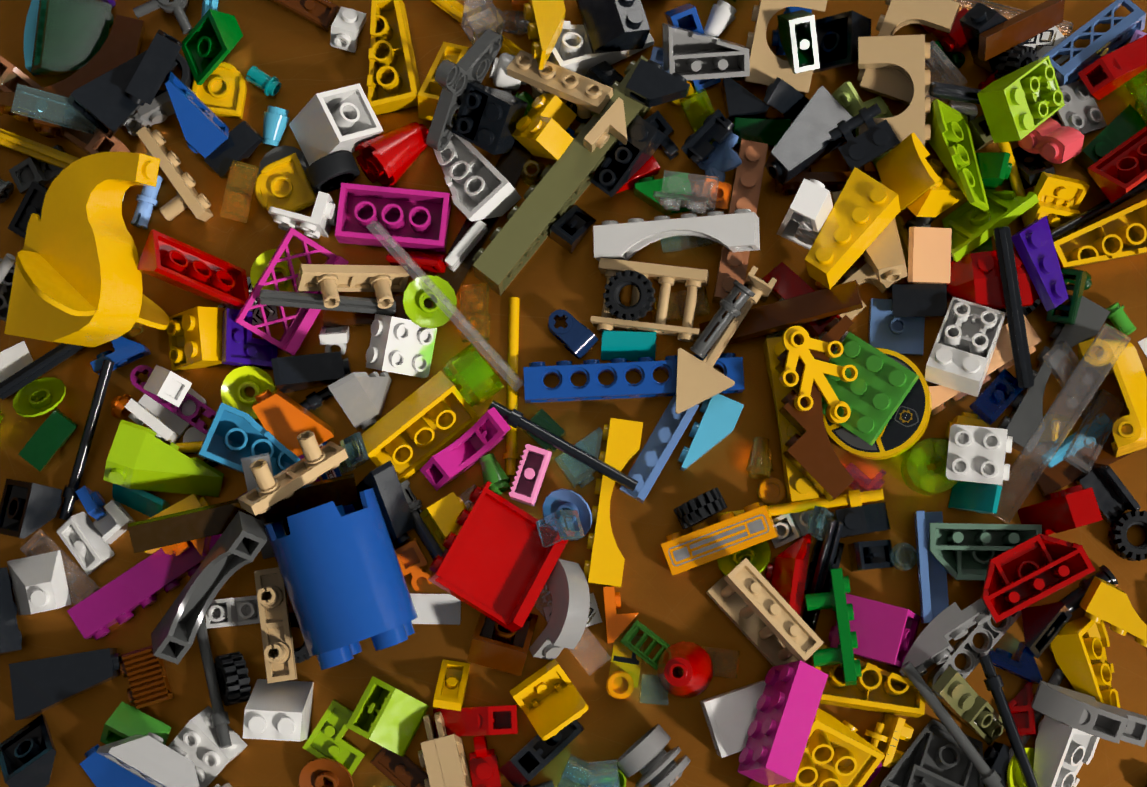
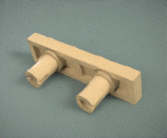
M523 50L519 51L506 68L508 76L531 85L533 98H537L543 93L555 94L562 99L576 104L577 115L581 119L590 118L592 111L600 114L613 96V88L549 61L546 62L543 70H539L537 59H533L532 54Z
M145 126L138 130L136 134L147 148L145 155L160 159L159 166L177 190V195L159 208L162 215L168 221H171L185 209L189 208L197 219L205 222L214 216L209 209L211 207L209 200L202 193L198 194L194 188L196 185L194 179L189 173H184L179 167L181 161L173 151H168L164 146L166 140L162 134L156 129L153 131Z
M301 264L296 285L298 291H321L323 304L326 308H335L339 305L340 297L338 292H375L378 307L387 309L394 302L392 292L405 291L410 272L408 266Z
M304 431L297 436V440L305 456L300 461L275 476H272L268 463L264 459L256 460L250 464L249 467L258 486L238 498L241 508L254 516L265 513L270 509V506L282 499L291 497L294 491L304 485L313 483L323 473L337 468L341 462L349 458L345 448L331 441L320 448L314 432Z
M279 567L254 571L267 683L297 679L287 590Z

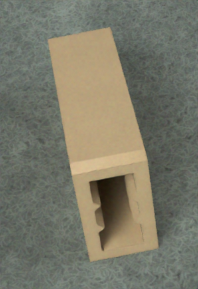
M841 191L832 192L834 203L837 201ZM894 218L863 252L865 259L880 283L886 281L896 282L901 278L908 277Z

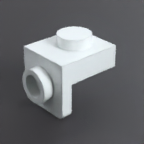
M341 6L331 25L330 45L354 53L357 49L358 36L366 22L367 13Z

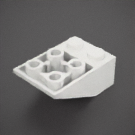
M952 297L926 363L925 380L978 397L1006 312Z

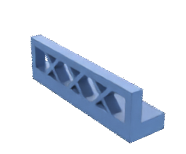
M1116 0L1046 53L1044 56L1049 55L1051 64L1057 74L1056 79L1059 87L1079 80L1080 76L1078 73L1102 56L1122 47L1131 40L1136 29L1144 30L1146 13L1131 0ZM1121 6H1124L1131 12L1126 17H1114V12ZM1098 24H1111L1107 32H1094V27ZM1078 39H1090V45L1086 48H1073L1074 42ZM1057 55H1070V60L1062 66L1057 64L1053 58Z
M673 396L627 475L638 481L634 491L621 485L620 491L643 504L699 405L676 414V396Z
M942 511L914 512L921 624L930 623L949 606L946 569L929 551V523H943Z

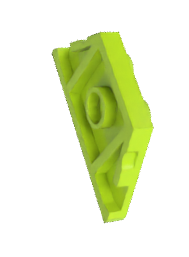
M985 189L989 210L983 211L967 201L942 219L944 228H952L951 255L953 260L958 262L994 235V228L1008 226L1009 223L1037 204L1039 200L1036 193L1029 192L1025 197L1016 196L1014 191Z

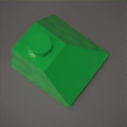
M209 9L183 39L182 50L197 85H202L243 37L234 15Z

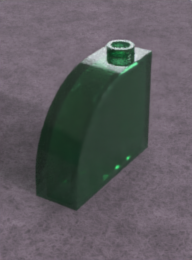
M40 0L31 72L57 76L68 74L84 67L97 54L108 37L109 29L114 20V16L111 13L112 4L97 0Z

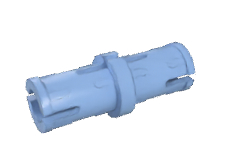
M157 176L156 187L143 186L141 194H138L136 197L138 203L130 224L148 229L153 208L158 205L156 199L164 179L163 177Z

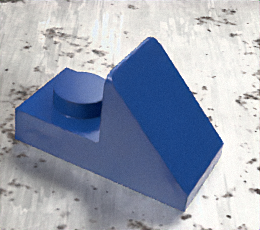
M121 336L111 341L115 349L114 352L111 350L102 352L90 364L93 371L99 375L104 359L115 362L112 370L114 371L150 355L151 352L144 345Z

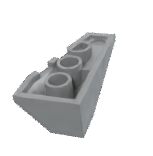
M386 371L380 374L372 372L369 375L366 372H352L328 385V388L357 430L362 428L364 431L377 422L376 419L381 417L392 379Z

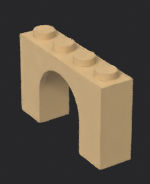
M760 0L759 5H754L751 21L756 22L754 32L748 33L746 47L750 48V76L745 77L744 80L770 85L779 77L796 90L809 93L813 70L794 74L789 62L778 58L770 50L766 40V29L772 16L783 8L799 7L825 12L827 0Z
M886 0L885 4L889 5L886 15L881 14L876 30L880 31L878 36H893L897 30L906 25L922 24L950 33L960 3L952 0ZM892 68L860 69L857 81L861 82L860 89L910 105L913 98V88L909 79L902 72ZM925 86V97L930 86Z
M925 34L858 37L859 69H896L909 79L913 88V98L906 110L890 118H873L874 122L877 125L886 119L900 143L914 132L925 147V141L931 140V124H925V113H930L931 98L925 97V86H930L931 79L930 69L925 70V59H930V42H925ZM865 123L859 126V135L868 130Z

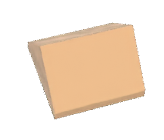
M909 227L908 282L919 284L950 283L952 228Z

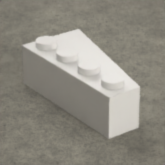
M804 178L777 232L778 235L808 250L811 249L833 208L830 191L825 189L823 183L815 179L807 180Z

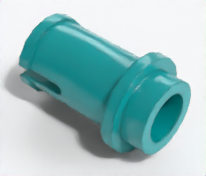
M252 66L246 74V81L262 89L266 96H275L281 88V83L276 76L271 77L256 66Z

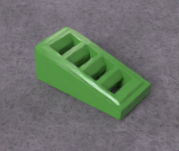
M638 620L633 623L620 641V643L655 670L658 668L657 662L662 653L670 646ZM641 630L644 634L634 646L630 642ZM648 637L653 639L644 652L639 650ZM658 643L662 647L653 659L649 658L648 655Z

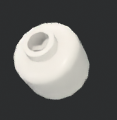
M502 53L499 58L496 57L494 59L489 78L493 79L494 86L502 89H511L513 92L517 91L521 84L526 86L527 83L507 75L506 68L515 58V55Z

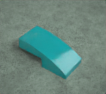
M953 481L948 508L959 511L997 514L1002 486Z

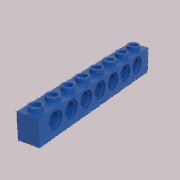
M722 353L713 367L720 369L722 374L732 379L735 384L719 394L742 393L745 389L743 357H736L735 353ZM677 355L666 356L663 361H654V357H640L638 362H627L626 358H614L610 360L611 363H600L598 359L584 360L583 364L572 365V361H557L556 366H545V362H531L529 367H523L525 403L676 396ZM693 355L702 361L704 360L699 355ZM657 370H663L667 373L668 380L659 383L653 378V373ZM635 371L639 373L641 380L637 384H631L626 380L625 376L628 372ZM604 372L610 373L614 381L610 385H603L598 380L599 375ZM582 374L586 377L587 381L583 386L578 387L572 384V376ZM549 375H555L559 379V384L554 388H549L544 384V379Z

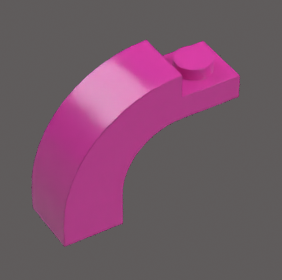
M493 407L459 439L432 456L420 471L435 490L438 491L497 446L511 427Z

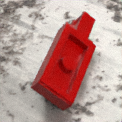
M485 735L473 737L475 752L469 753L472 787H502L498 757L495 755V750H488Z

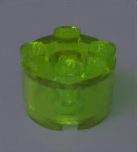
M473 343L447 361V366L443 370L452 382L454 381L456 385L460 383L463 387L459 392L466 402L470 403L472 407L475 405L479 407L505 386L486 359L478 353V349Z
M940 438L924 439L913 445L906 452L901 465V473L904 482L913 491L922 495L933 496L949 490L958 482L956 480H949L946 477L948 440ZM930 463L935 464L936 469L928 471L927 465Z

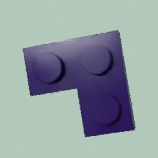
M230 308L223 310L222 364L255 366L273 370L271 359L277 358L278 347L264 339L252 338L251 331L234 322L241 310ZM249 311L246 317L244 318V321L248 322L251 325L253 318L252 311Z

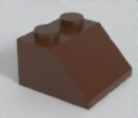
M481 613L472 638L467 661L521 676L538 615L530 613L523 627L513 633Z

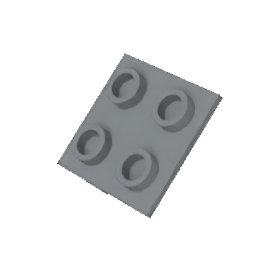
M1082 80L1059 87L1063 94L1065 105L1054 113L1051 118L1059 117L1057 122L1059 124L1062 123L1061 126L1073 127L1082 134L1107 127L1094 97Z

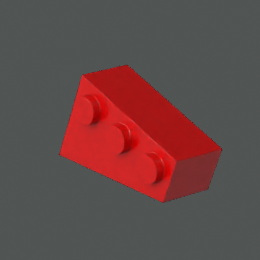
M1081 484L1049 494L1050 500L1017 509L1021 524L1042 525V534L1047 536L1103 520L1093 488L1090 487L1083 490Z

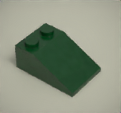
M1129 104L1074 160L1088 173V167L1146 127L1147 120Z

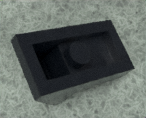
M1021 147L1012 149L1024 189L1036 185L1042 172L1055 174L1054 166L1040 154L1029 153Z

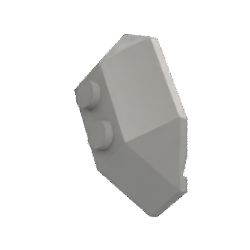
M149 732L148 735H134L101 746L96 751V753L156 787H200L195 764L185 757L187 753L175 746L169 748L162 744L164 739L156 734Z

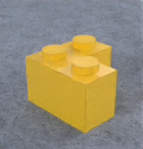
M543 93L535 98L528 114L517 122L516 130L512 136L532 155L559 160L574 140L566 130L577 115L555 94Z

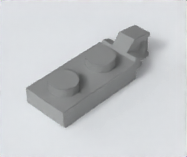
M168 91L155 97L151 105L145 103L144 106L138 109V112L128 119L125 125L129 134L136 136V132L142 127L148 128L154 124L162 123L167 117L175 113Z

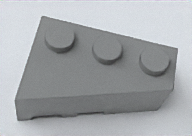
M662 23L664 71L670 74L677 73L686 80L750 76L749 49L747 47Z

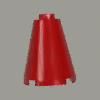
M412 122L363 141L355 147V151L359 150L360 154L356 157L357 162L372 183L378 181L383 187H393L428 146L426 139L429 130L423 124Z
M678 642L669 646L662 653L658 662V677L662 686L670 694L680 698H692L704 692L711 683L713 677L712 659L707 651L698 644ZM678 666L684 671L682 677L678 674Z

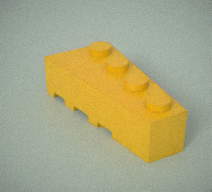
M372 0L367 99L375 115L418 106L417 95L421 85L405 4L402 0Z
M854 167L805 258L808 275L830 290L899 214L901 210L898 194Z
M1147 199L1133 203L1053 241L1060 268L1075 267L1147 253Z
M822 644L818 649H827L829 647ZM812 654L811 666L828 674L820 704L915 718L924 715L926 701L908 678L893 672L890 673L878 668L876 665L860 660L862 677H857V685L845 686L843 667H840V664L814 667Z

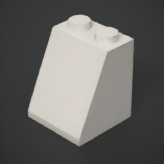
M360 83L315 94L289 124L309 166L329 154L341 151L353 153L358 144L374 138L383 132Z
M257 679L244 710L242 738L297 742L308 739L311 728L314 682L282 681L267 683V679Z
M764 680L700 701L716 753L721 758L740 752L745 748L749 737L748 728L754 721L757 713V701L763 695L766 686Z

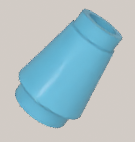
M268 106L267 112L264 111L263 144L278 147L290 119L288 117V110Z

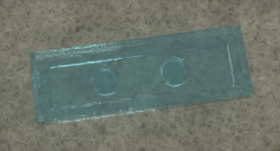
M17 84L10 112L94 134L96 128L95 125L67 102L68 97Z

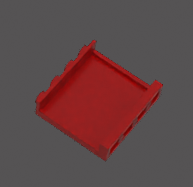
M487 481L481 487L476 486L470 494L468 500L471 501V504L467 510L464 508L457 517L455 523L458 524V527L454 533L450 532L444 540L442 546L445 547V550L441 556L437 555L431 563L429 570L432 573L428 580L514 633L523 627L572 533L564 528L559 531L550 528L488 489L491 482Z

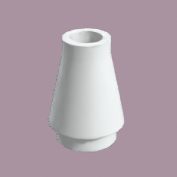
M718 0L717 4H713L704 29L705 35L718 38L736 18L734 15L737 10L729 3Z

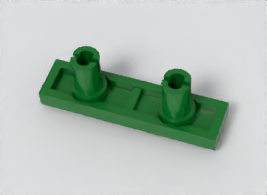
M842 568L831 569L833 589H830V592L805 594L807 611L831 608L833 611H836L840 644L837 645V648L816 650L813 653L814 667L840 664V667H843L845 686L857 685V677H862L860 659L854 660L853 649L858 648L856 631L850 632L849 621L854 620L852 603L847 604L845 593L851 592L849 576H843Z

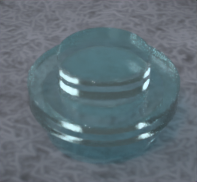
M899 543L891 549L890 561L898 570H909L917 563V551L908 543Z

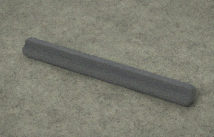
M263 289L259 295V303L261 305L394 315L396 312V301L393 302L390 308L382 309L378 307L377 300L372 298L339 296L340 301L337 307L326 308L323 304L322 294Z

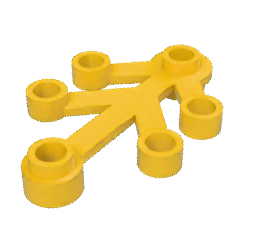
M800 326L788 328L782 337L783 346L788 352L784 371L780 374L779 379L784 387H792L798 383L799 376L795 370L798 358L800 357L804 364L799 393L794 400L795 408L799 411H807L812 408L813 398L810 395L814 381L828 404L825 412L827 419L834 424L846 422L851 415L850 407L846 402L839 401L824 374L839 377L844 382H850L857 378V368L853 365L839 366L816 360L810 350L824 352L827 357L836 358L841 356L844 351L842 343L839 341L825 342L810 338L806 329ZM795 335H798L801 339L799 345L794 342ZM832 344L837 347L836 354H833L830 350ZM847 368L850 369L852 373L850 378H847L845 376V370ZM788 373L793 377L791 384L786 381ZM802 397L807 400L805 408L800 404ZM839 407L844 410L842 417L837 414Z

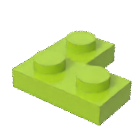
M334 699L302 748L317 758H330L338 761L347 768L352 776L366 753L343 739L348 731L346 725L353 711Z

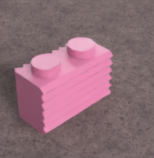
M526 444L521 456L522 460L519 461L520 465L517 466V476L514 477L515 481L512 482L513 486L510 487L511 492L508 494L512 500L534 507L552 452Z

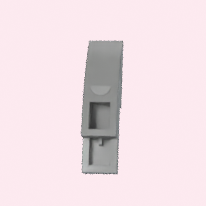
M982 598L962 611L954 602L938 614L912 644L902 666L910 661L921 677H923L927 673L926 669L933 664L940 665L946 662L951 657L950 653L955 651L949 643L951 639L958 640L968 633V628L976 623L981 625L991 618ZM900 669L902 676L908 678L903 670Z
M1039 682L1031 704L1033 709L1070 727L1119 744L1121 740L1141 747L1145 746L1147 740V716L1098 702L1094 696L1047 682Z

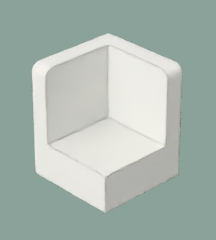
M156 365L143 389L179 407L192 383L174 372Z
M111 500L104 506L107 516L93 522V525L103 536L101 538L103 542L112 544L128 530V523L136 522L124 507L115 500Z

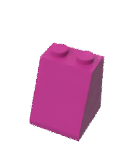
M845 593L847 604L852 603L854 620L849 621L850 632L856 631L858 648L853 649V654L901 669L903 661L915 641L921 616L906 608ZM837 621L836 625L831 627L829 633L831 648H837V645L840 644Z

